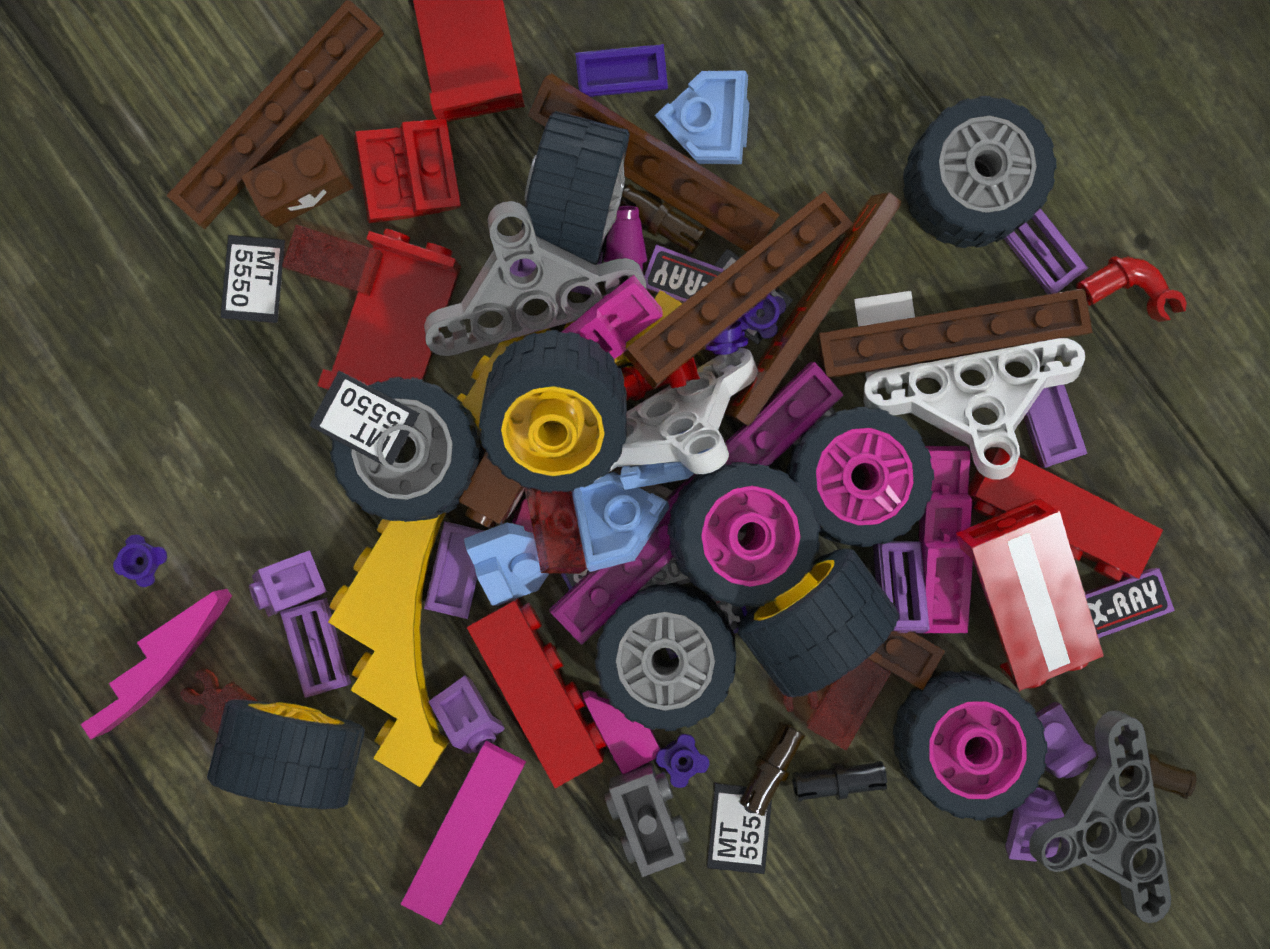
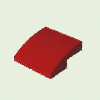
M446 119L402 122L400 128L355 132L354 139L368 223L401 220L460 208L461 204Z

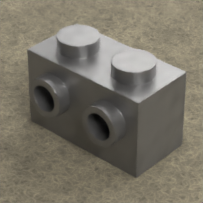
M649 763L624 775L620 774L610 778V793L604 796L612 819L614 821L620 819L626 835L621 837V842L629 863L637 862L642 877L686 861L683 843L690 841L681 815L672 817L667 800L674 797L665 772L656 774L653 764Z

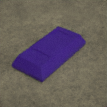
M664 44L576 53L579 91L589 97L668 89Z

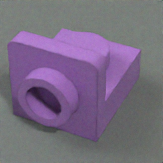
M310 550L257 570L252 575L254 583L249 585L256 607L259 610L265 608L268 617L327 592Z
M463 676L428 701L452 746L468 754L480 752L485 741L493 744L496 740L495 736L505 729L502 722L492 716L473 681L467 676Z
M1053 702L1035 713L1038 719L1042 721L1045 729L1044 737L1045 741H1047L1048 753L1045 756V770L1057 778H1071L1086 770L1088 767L1087 762L1096 757L1097 754L1092 746L1084 743L1062 705L1058 702Z
M1038 787L1033 794L1031 793L1024 800L1025 803L1017 809H1013L1014 813L1005 845L1009 859L1037 861L1032 857L1029 850V841L1033 832L1045 823L1064 817L1055 793ZM1056 837L1047 844L1045 850L1047 858L1057 854L1061 837Z

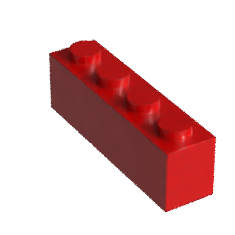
M999 447L988 449L985 454L986 460L994 465H1003L1010 460L1009 454ZM1020 457L1014 472L1009 477L990 479L983 476L977 470L968 487V495L972 498V501L976 502L973 509L989 518H994L1039 498L1060 512L1074 560L1079 561L1081 556L1097 563L1094 571L1120 582L1122 577L1140 578L1163 532V529Z
M517 598L470 624L467 629L554 788H557L602 763L604 759L602 748L607 746L595 721L588 724L580 708L585 706V702L574 682L566 685L558 669L563 667L564 664L556 648L551 642L544 645L536 629L542 627V624L530 603L523 606L520 599Z

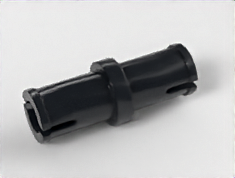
M882 761L845 767L841 762L832 763L829 769L792 773L793 791L797 802L835 796L837 800L847 799L848 794L875 790L884 791L887 789V775Z

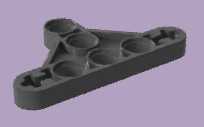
M1118 710L1109 711L1098 720L1095 727L1097 761L1065 816L1038 827L1030 838L1029 850L1032 857L1050 871H1065L1084 863L1117 881L1120 884L1122 901L1125 908L1143 922L1154 923L1164 918L1171 906V893L1143 725L1137 719ZM1117 736H1118L1119 743L1115 741V737H1117ZM1133 765L1134 776L1129 784L1120 787L1119 776L1124 768ZM1140 807L1141 816L1139 821L1134 826L1127 828V815L1134 808ZM1101 822L1102 830L1099 837L1093 842L1087 843V830L1094 823ZM1061 837L1062 846L1060 851L1053 857L1047 858L1045 855L1047 844L1052 839ZM1146 848V861L1140 867L1133 868L1134 856L1138 851Z

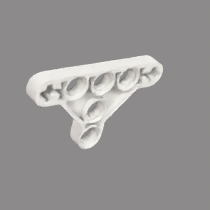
M1058 338L884 370L872 374L867 379L864 386V404L868 409H883L889 411V414L894 416L905 413L916 415L968 444L975 466L983 476L990 479H1003L1009 477L1014 472L1020 455L1018 441L1014 432L1044 388L1068 384L1079 377L1085 361V352L1077 342L1067 338ZM1055 356H1061L1066 362L1071 361L1069 367H1063L1060 361H1054ZM1011 362H1021L1028 366L1030 373L1025 377L1017 378L1007 373L1005 366ZM1041 366H1045L1043 372H1040ZM967 370H977L984 375L986 381L981 385L971 386L963 382L960 375ZM923 378H932L939 382L941 389L934 394H925L918 390L916 383ZM903 383H908L909 397H905V389H902ZM885 388L886 392L891 394V399L883 400L881 394H877V390ZM979 408H988L995 412L998 420L993 424L983 425L974 420L972 412ZM991 447H999L1009 454L1010 460L1003 465H994L986 460L984 452Z
M739 348L734 353L719 355L697 368L700 379L687 381L686 386L679 388L668 386L627 411L626 442L622 446V454L619 460L611 466L610 471L617 467L629 465L636 466L669 462H681L695 474L711 473L722 467L728 460L729 452L718 429L732 395L750 385L758 373L750 350ZM710 449V450H708V451H706V452H704V453L698 454L699 452H701V451H703V450Z

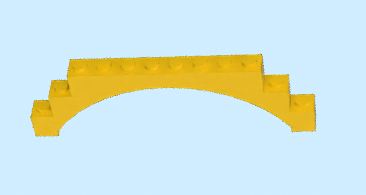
M660 290L655 300L661 306L663 316L627 341L626 348L683 303ZM573 322L566 323L564 329H566ZM548 328V329H544V330L537 331V332H534V333H536V334L545 333L546 331H551V330ZM526 335L502 341L498 344L491 357L484 355L472 373L471 378L476 380L470 392L467 396L461 393L457 397L476 419L474 421L477 428H479L488 374L492 371L494 361L506 351L507 346L514 341L518 342L524 339ZM623 353L615 358L617 366L631 363ZM442 513L434 519L410 522L382 519L377 528V531L382 534L373 549L367 546L363 550L353 567V570L357 571L358 574L350 587L343 585L329 608L334 610V613L328 623L374 650L373 654L365 652L354 668L352 675L358 679L351 688V691L397 719L396 722L388 719L378 733L374 742L380 745V748L373 759L419 787L428 778L450 742L447 737L440 734L432 707L428 702L429 697L422 665L420 634L422 596L429 559L446 513Z

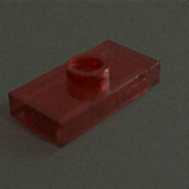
M296 224L282 267L292 272L370 296L383 253L379 250Z
M525 488L541 573L580 574L588 569L586 567L572 492L552 491V493H548L534 488Z
M865 659L855 669L828 685L805 726L847 751L891 672L872 660Z

